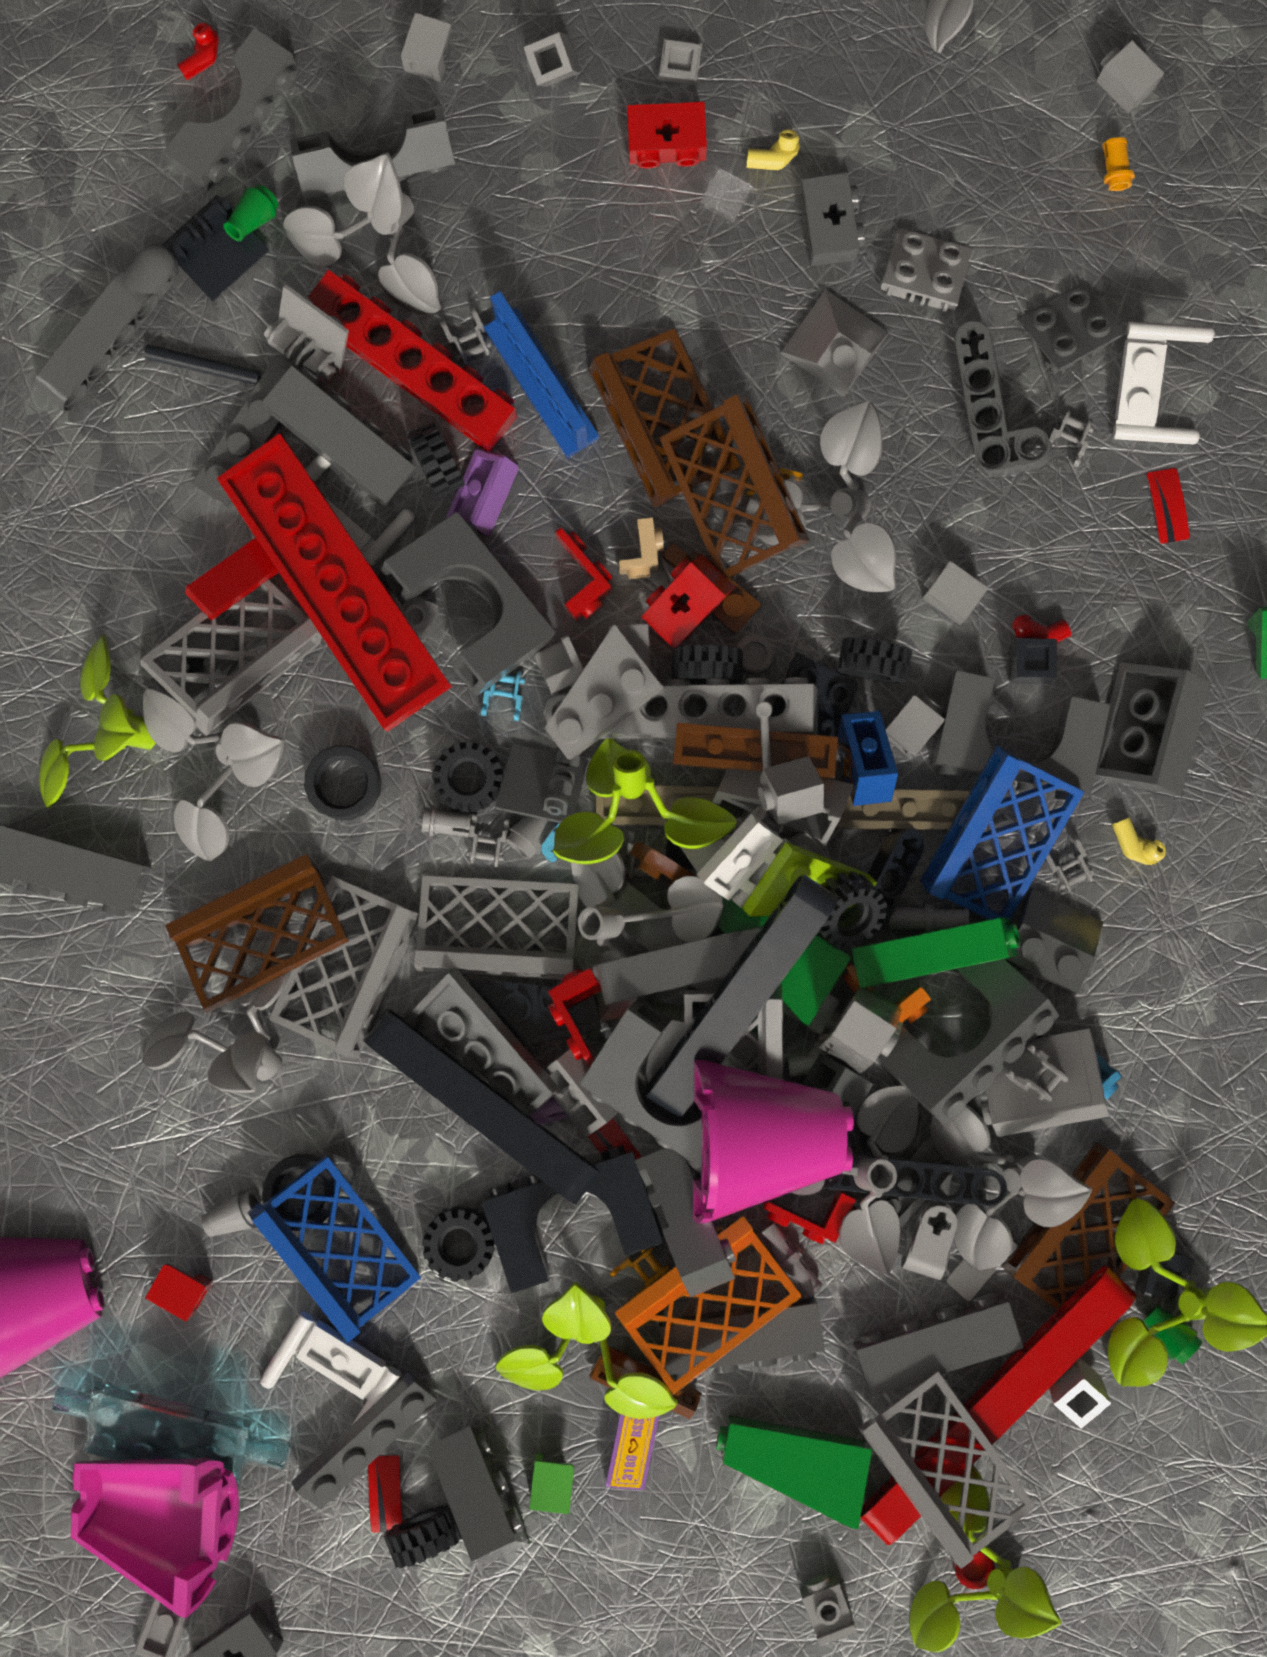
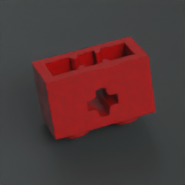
M705 102L627 105L629 165L637 164L640 168L649 169L660 166V163L676 162L678 166L690 167L697 165L699 161H706ZM670 133L671 141H664L662 134Z
M702 554L691 562L685 558L671 572L670 575L675 580L667 589L661 585L646 600L650 607L641 616L673 648L679 647L736 587ZM684 593H686L690 597V599L687 601V605H685L681 601V599L684 597Z

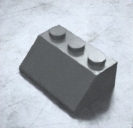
M1120 662L1109 703L1110 709L1095 776L1148 791L1181 796L1211 682L1184 669Z

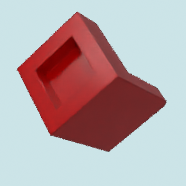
M167 1263L161 1268L145 1299L187 1322L195 1315L213 1280L201 1273L193 1278Z

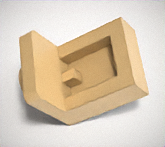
M653 517L637 519L641 558L619 561L620 575L628 574V579L651 577V571L658 570L657 552L664 551L662 528H654Z

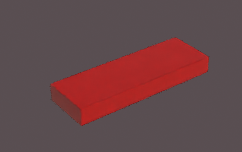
M254 538L187 585L185 594L212 621L279 572L258 540Z

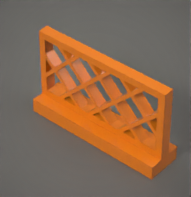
M744 1216L718 1234L720 1240L727 1238L736 1258V1261L732 1262L731 1268L734 1277L738 1275L758 1278L756 1301L732 1298L733 1279L729 1282L728 1297L705 1294L704 1292L692 1297L699 1298L696 1321L672 1318L674 1302L682 1296L690 1297L677 1267H674L615 1312L617 1319L630 1334L673 1395L802 1296L753 1232V1228ZM751 1244L761 1256L760 1272L736 1269L738 1254ZM765 1263L774 1275L764 1273ZM763 1279L780 1282L789 1295L778 1304L760 1302ZM703 1299L727 1303L724 1325L700 1322ZM731 1303L755 1307L753 1323L746 1328L728 1326ZM669 1306L667 1317L658 1316L659 1313ZM759 1308L770 1309L758 1318ZM650 1320L665 1322L666 1329L663 1345L646 1343L637 1330ZM671 1323L695 1327L691 1350L668 1346ZM699 1328L723 1331L721 1347L713 1353L696 1351ZM727 1332L738 1333L726 1342ZM652 1350L662 1351L661 1363ZM667 1352L691 1355L688 1372L674 1382L665 1370ZM695 1356L705 1358L694 1367Z

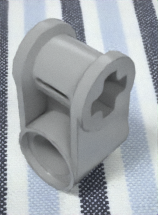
M926 1200L920 1206L912 1232L903 1251L901 1268L941 1280L948 1263L950 1247L957 1229L956 1215L947 1202ZM941 1212L945 1222H938L936 1227H933L929 1217H937L938 1213Z

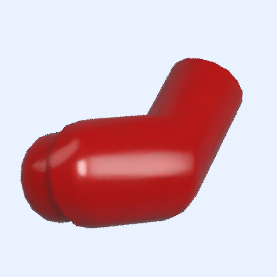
M199 23L194 27L192 32L196 39L194 53L177 63L178 68L187 81L216 62L219 37L217 32L208 23Z
M1022 614L1017 616L1012 623L1016 638L1057 639L1058 643L1072 636L1070 627L1065 619L1045 627L1032 620L1031 616Z

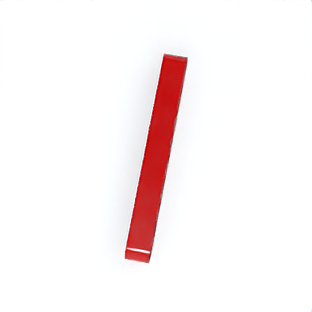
M1105 1265L1097 1270L1023 1344L1024 1348L1017 1350L963 1404L991 1445L1134 1303L1137 1294L1109 1266ZM957 1412L953 1414V1416H959ZM948 1420L945 1444L967 1447L969 1438L968 1427L964 1422ZM941 1427L927 1441L939 1443ZM975 1438L974 1449L984 1450ZM922 1445L915 1452L914 1463L920 1470L935 1472L938 1448ZM945 1449L942 1473L962 1476L964 1474L966 1453ZM973 1454V1457H972V1465H973L982 1455ZM891 1476L864 1503L860 1519L888 1546L897 1541L921 1515L894 1477ZM924 1476L933 1488L934 1477ZM941 1478L939 1498L956 1481Z

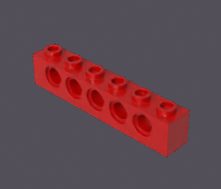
M328 269L308 295V298L313 305L328 316L336 317L349 330L346 348L483 450L492 452L517 419L516 409L513 407L515 401L499 388H496L493 392L483 385L484 378L470 366L465 365L462 369L452 362L453 355L439 343L434 342L431 346L421 339L422 332L411 322L403 319L400 323L389 315L391 309L383 301L375 296H372L369 300L358 292L361 287L348 275L342 273L338 277ZM354 306L360 309L359 315L353 320L347 321L341 318L343 310L347 307ZM380 329H386L391 332L390 338L384 343L377 344L371 341L373 334ZM417 352L422 355L419 364L413 367L402 364L406 354ZM440 375H448L453 378L451 386L445 390L434 388L433 382ZM479 398L484 402V406L477 413H469L463 409L467 400Z

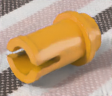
M1123 137L1108 139L1106 143H1102L1107 175L1104 176V183L1108 185L1110 191L1126 190L1132 186V180L1135 178V173L1130 170L1127 139Z

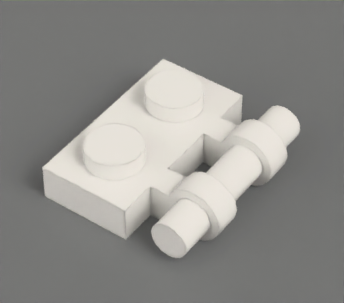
M751 814L697 873V876L705 885L727 900L732 899L742 908L784 843H792L786 838L782 840L777 832Z

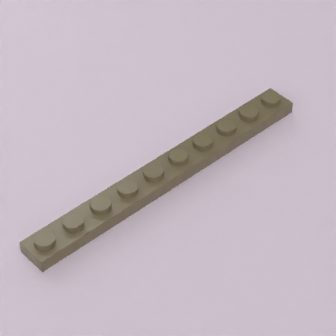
M655 786L664 806L669 811H671L673 803L680 798L696 797L712 802L719 788L711 786ZM894 789L892 802L853 806L849 796L835 829L949 830L971 791ZM644 790L642 795L635 799H626L620 796L616 818L612 825L665 826L668 820L661 816L649 791ZM596 795V813L605 820L609 814L612 797H599Z

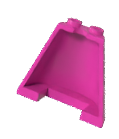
M694 1060V1102L702 1111L701 1179L693 1180L694 1222H711L852 1169L853 1156L850 1146H847V1131H852L853 1112L850 1106L843 1107L838 1094L704 1060Z
M0 1237V1378L103 1316L101 1311L105 1308L103 1292L99 1286H92L89 1272L95 1270L94 1256L90 1248H85L83 1239Z
M209 1458L79 1461L74 1464L72 1476L74 1482L73 1490L80 1492V1498L75 1501L71 1509V1538L175 1614L187 1618L200 1606L214 1587L216 1580L211 1578L217 1568L219 1560L226 1562L229 1556L239 1514V1492L236 1479L232 1471L226 1470L223 1467L224 1463Z

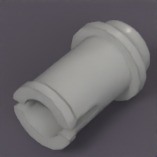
M433 805L432 809L424 808L423 832H429V836H433L434 833L468 838L471 813L436 810L437 806Z

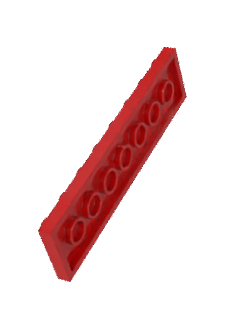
M280 433L216 478L385 731H390L453 687L295 452Z

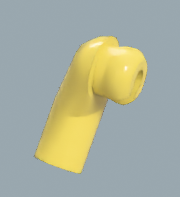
M786 129L779 133V140L769 150L748 148L747 168L783 169L798 154L800 149L799 135L793 130Z
M1131 818L1112 824L1121 850L1128 859L1145 865H1152L1165 857L1166 848L1164 844L1159 840L1151 841L1138 837Z

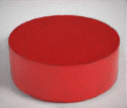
M981 1551L977 1552L973 1556L974 1559L962 1569L953 1562L954 1572L959 1582L969 1589L986 1587L989 1574L995 1570L993 1560Z

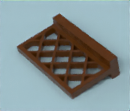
M674 328L609 355L606 352L593 358L588 370L653 508L667 503L669 499L683 494L680 485L675 486L668 472L671 465L669 459H667L665 464L661 457L668 458L664 448L657 446L652 438L655 426L673 431L686 424L690 411L704 415L713 410ZM667 342L670 343L676 355L672 367L651 359L655 347ZM649 350L647 357L640 354ZM629 358L644 364L638 381L623 376L617 363ZM678 363L680 364L683 371L677 369ZM648 366L669 374L663 391L642 383ZM673 377L689 383L692 389L689 401L668 393ZM629 387L635 389L633 395L631 394ZM639 391L660 399L654 416L639 410L635 402ZM695 397L699 405L693 403ZM664 401L685 409L680 426L659 418ZM717 419L712 422L707 438L711 439L710 435L712 432L716 439L715 441L725 444L727 437ZM645 421L651 423V426H650L649 429H648V427H647ZM688 435L684 436L694 441H698V439L690 437ZM680 439L673 442L675 448H677ZM705 442L698 464L715 470V468L701 463L703 454L705 452L706 446L715 448L717 450H720L721 452L723 448ZM730 451L726 461L727 464H725L722 472L725 475L740 468L735 454ZM678 454L680 458L691 461L690 458ZM696 469L691 481L692 488L694 489L711 482L713 475L704 472V474L695 477L698 471Z
M738 394L723 401L724 404L659 437L713 565L727 579L792 547L797 548L810 541L748 397ZM725 416L730 427L725 444L707 438L712 422ZM702 427L700 435L693 433V431ZM685 435L698 439L691 461L680 458L673 444L674 441ZM734 439L739 449L732 447ZM705 442L723 448L715 470L698 464ZM730 451L741 455L745 462L740 480L722 473ZM682 464L688 465L687 472H685ZM696 469L713 475L706 497L694 493L691 486ZM749 475L754 485L747 483ZM720 478L738 484L731 506L713 500ZM745 487L757 491L761 502L756 516L738 509ZM698 500L704 501L702 509ZM711 504L729 511L721 532L710 529L706 521ZM765 511L769 518V521L762 519ZM736 514L753 520L746 542L728 535ZM760 524L773 528L779 542L778 544L766 550L753 545ZM713 535L719 537L717 544L714 540ZM726 540L744 547L739 563L729 568H726L721 556ZM751 550L758 552V554L748 558Z
M677 723L673 764L763 772L761 730ZM769 731L771 767L809 756L821 778L833 779L835 777L838 737Z
M308 854L165 925L170 938L177 945L200 1004L206 1013L349 942L322 881L324 880L322 874ZM315 886L319 896L313 911L296 906L301 892ZM273 906L285 909L277 928L261 924L265 911ZM323 906L327 915L321 913ZM293 912L310 917L302 936L285 931ZM318 919L331 923L336 935L322 942L310 939ZM238 924L249 927L242 946L225 941L230 928ZM257 930L274 934L267 954L250 949ZM283 937L300 942L295 955L287 960L275 957ZM202 942L214 944L206 964L194 961L189 949ZM222 947L239 952L231 972L214 967ZM247 955L264 960L259 973L251 978L239 975ZM198 969L203 970L201 977L198 972ZM214 973L227 977L228 980L223 992L209 998L205 988L211 974Z
M1095 1142L1071 1174L1077 1180L1092 1188V1192L1084 1206L1075 1216L1058 1226L1043 1227L1034 1223L1017 1245V1249L1002 1265L1005 1271L1056 1310L1066 1302V1291L1078 1290L1091 1277L1089 1260L1108 1257L1109 1267L1119 1277L1128 1266L1122 1261L1120 1256L1116 1260V1256L1119 1254L1114 1245L1113 1228H1117L1120 1220L1112 1221L1110 1201L1129 1198L1130 1204L1132 1200L1139 1196L1153 1195L1160 1201L1156 1208L1164 1217L1176 1203L1123 1162L1110 1149ZM1118 1168L1126 1174L1128 1191L1109 1194L1108 1179ZM1135 1182L1143 1187V1189H1136ZM1102 1202L1104 1222L1085 1225L1084 1211L1089 1204ZM1105 1230L1107 1249L1088 1252L1086 1233ZM1078 1234L1080 1254L1061 1257V1241L1065 1236ZM1081 1261L1083 1281L1064 1284L1062 1264ZM1055 1265L1057 1285L1040 1288L1032 1281L1042 1267ZM1058 1293V1301L1049 1294Z

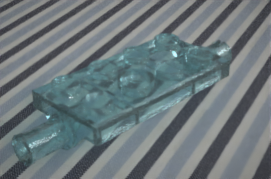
M98 1381L92 1391V1395L59 1387L52 1403L51 1411L53 1413L85 1419V1424H87L85 1453L113 1460L214 1459L224 1463L223 1467L226 1470L232 1471L238 1488L242 1480L244 1466L248 1465L249 1461L283 1471L289 1454V1444L285 1445L257 1438V1434L251 1432L252 1420Z

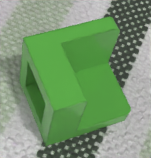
M536 1453L529 1510L569 1514L574 1476L573 1464L545 1461L544 1454Z

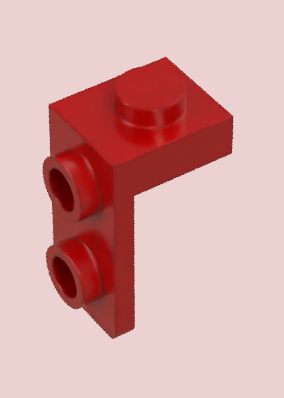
M560 527L555 531L556 539L592 580V582L565 603L566 611L575 621L579 620L582 616L588 620L604 606L601 600L611 593V585L608 581L612 579V576L598 560L592 564L583 552L587 547L574 531L567 534Z
M589 968L585 971L577 969L568 973L562 978V984L549 990L548 993L554 1003L548 1005V1008L557 1025L560 1027L566 1024L572 1035L566 1042L575 1059L578 1061L584 1058L591 1067L595 1058L569 1011L570 1008L602 991L596 976Z
M842 1190L836 1191L821 1224L772 1200L761 1204L768 1211L766 1216L768 1219L784 1227H788L790 1222L804 1228L802 1235L820 1244H824L826 1239L836 1243L844 1216L849 1211L858 1209L853 1206L856 1199L851 1194Z

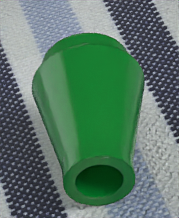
M262 185L246 188L231 216L224 223L226 233L232 239L242 241L245 236L275 218L276 210L279 206L276 197L269 189Z
M1156 1305L1143 1318V1321L1150 1329L1153 1325L1174 1318V1316L1163 1310L1159 1305ZM1184 1322L1159 1331L1155 1335L1165 1344L1169 1359L1173 1360L1175 1358L1181 1365L1203 1343L1196 1336L1198 1331Z

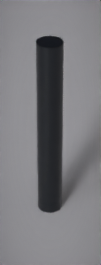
M150 344L145 349V360L255 386L261 379L260 370Z

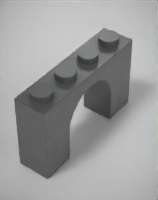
M458 512L385 560L378 577L402 606L432 585L449 579L469 582L478 587L488 597L495 615L494 628L463 650L452 666L476 697L545 648L556 633L548 616L535 608L528 599L525 588L518 581H513L504 570L499 556L486 548L479 539L475 527L469 521H464Z
M959 670L951 674L942 712V718L945 721L939 727L931 765L941 767L940 774L955 778H963V773L980 776L993 754L994 749L986 734V717L994 678ZM1074 696L1064 700L1054 746L1042 761L1033 764L1081 788L1084 791L1081 799L1091 797L1110 705ZM1020 769L1012 783L1017 784L1016 791L1024 792L1036 788L1032 774ZM1040 779L1042 786L1049 784L1048 782ZM1062 789L1050 791L1055 793L1054 799L1065 802L1070 794Z
M1005 959L957 969L968 986L990 1005L992 1009L990 1029L977 1047L959 1056H938L925 1049L902 1026V1031L899 1034L900 1038L890 1054L886 1057L880 1053L877 1058L943 1126L950 1119L958 1117L964 1111L966 1104L980 1091L990 1087L995 1077L1009 1063L1017 1061L1024 1053L1025 1048L1038 1036L1045 1034L1052 1027L1054 1020L1059 1017L1050 1000Z
M638 997L627 1009L579 1085L587 1089L588 1094L593 1099L601 1103H607L616 1109L626 1122L642 1127L654 1136L657 1143L664 1148L675 1150L684 1156L694 1169L701 1172L702 1111L685 1112L681 1117H677L644 1095L649 1084L646 1075L649 1055L672 1020Z

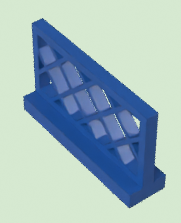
M501 291L490 297L495 320L484 326V331L564 456L568 459L597 441L599 434L518 308L514 307L511 309Z
M997 745L920 879L921 883L928 893L940 899L944 897L990 920L1009 917L1010 920L1079 803L1084 791ZM1022 769L1032 774L1036 788L1015 794L1012 783L1019 770ZM1040 779L1048 782L1049 784L1042 786ZM1057 789L1070 793L1062 807L1048 811L1044 793ZM1007 791H1008L1009 797L1004 798V796L1006 795V793H1007ZM1038 796L1042 813L1022 820L1017 802ZM1011 805L1016 822L995 829L992 817L996 810ZM1045 821L1047 834L1044 839L1028 845L1024 828ZM1018 830L1022 847L1002 854L998 836ZM992 839L996 856L975 862L973 850L977 843ZM1025 855L1028 865L1022 875L1009 879L1004 862ZM969 860L970 865L965 866L966 862ZM999 864L1003 881L982 888L978 870ZM969 873L973 874L976 890L964 894L951 890L958 877ZM1005 889L1008 900L1002 911L998 913L988 908L985 895ZM979 898L981 904L973 901V899Z
M327 1155L264 1204L259 1202L247 1212L252 1222L347 1342L361 1333L359 1328L421 1279L420 1275ZM327 1168L334 1177L332 1195L311 1193L313 1178ZM305 1185L304 1193L296 1192ZM340 1186L348 1197L339 1196ZM288 1198L303 1199L300 1220L283 1219L275 1208ZM309 1200L331 1202L328 1223L306 1221ZM337 1202L355 1204L358 1208L356 1225L334 1224ZM363 1216L372 1227L362 1226ZM289 1226L299 1227L298 1237ZM305 1228L327 1230L324 1251L306 1249L303 1245ZM333 1230L354 1232L351 1253L330 1251ZM361 1233L378 1234L381 1238L379 1256L358 1254ZM387 1247L395 1257L385 1256ZM313 1257L322 1258L321 1267ZM329 1258L350 1260L347 1281L331 1280L327 1276ZM357 1261L378 1262L375 1283L354 1281ZM384 1263L401 1264L408 1273L407 1276L395 1285L381 1284ZM337 1287L346 1288L345 1297ZM352 1289L373 1290L371 1305L357 1314L350 1305ZM380 1291H387L379 1297Z

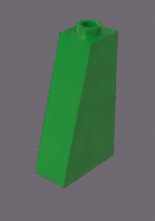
M722 896L723 909L717 928L722 934L763 926L769 916H749L732 899L727 900ZM815 935L779 984L782 985L783 1003L806 1026L810 1025L852 958L840 949L833 948L832 945H829L817 935Z
M1009 917L854 948L852 949L859 986L860 988L1015 957L1017 956L1016 948L1020 947V936L1017 926L1010 924Z
M728 1415L726 1427L719 1426L716 1450L722 1451L723 1464L849 1528L859 1529L872 1448L867 1440Z

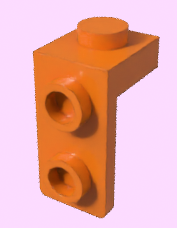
M849 961L845 967L847 973L842 978L856 993L860 987L856 968ZM917 985L894 1003L895 1006L902 1009L899 1018L900 1022L907 1020L911 1024L928 1011L925 1004L931 998L921 986Z

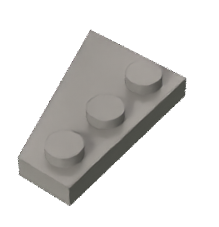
M613 625L545 727L551 738L570 761L664 688L618 626Z

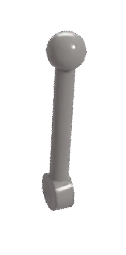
M760 702L755 712L760 718L764 769L771 767L768 717L772 713V707L767 702ZM761 773V775H760V782H761L762 785H763V773Z

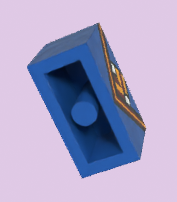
M880 711L841 715L837 735V750L846 783L854 784L850 793L853 806L892 802L898 771Z

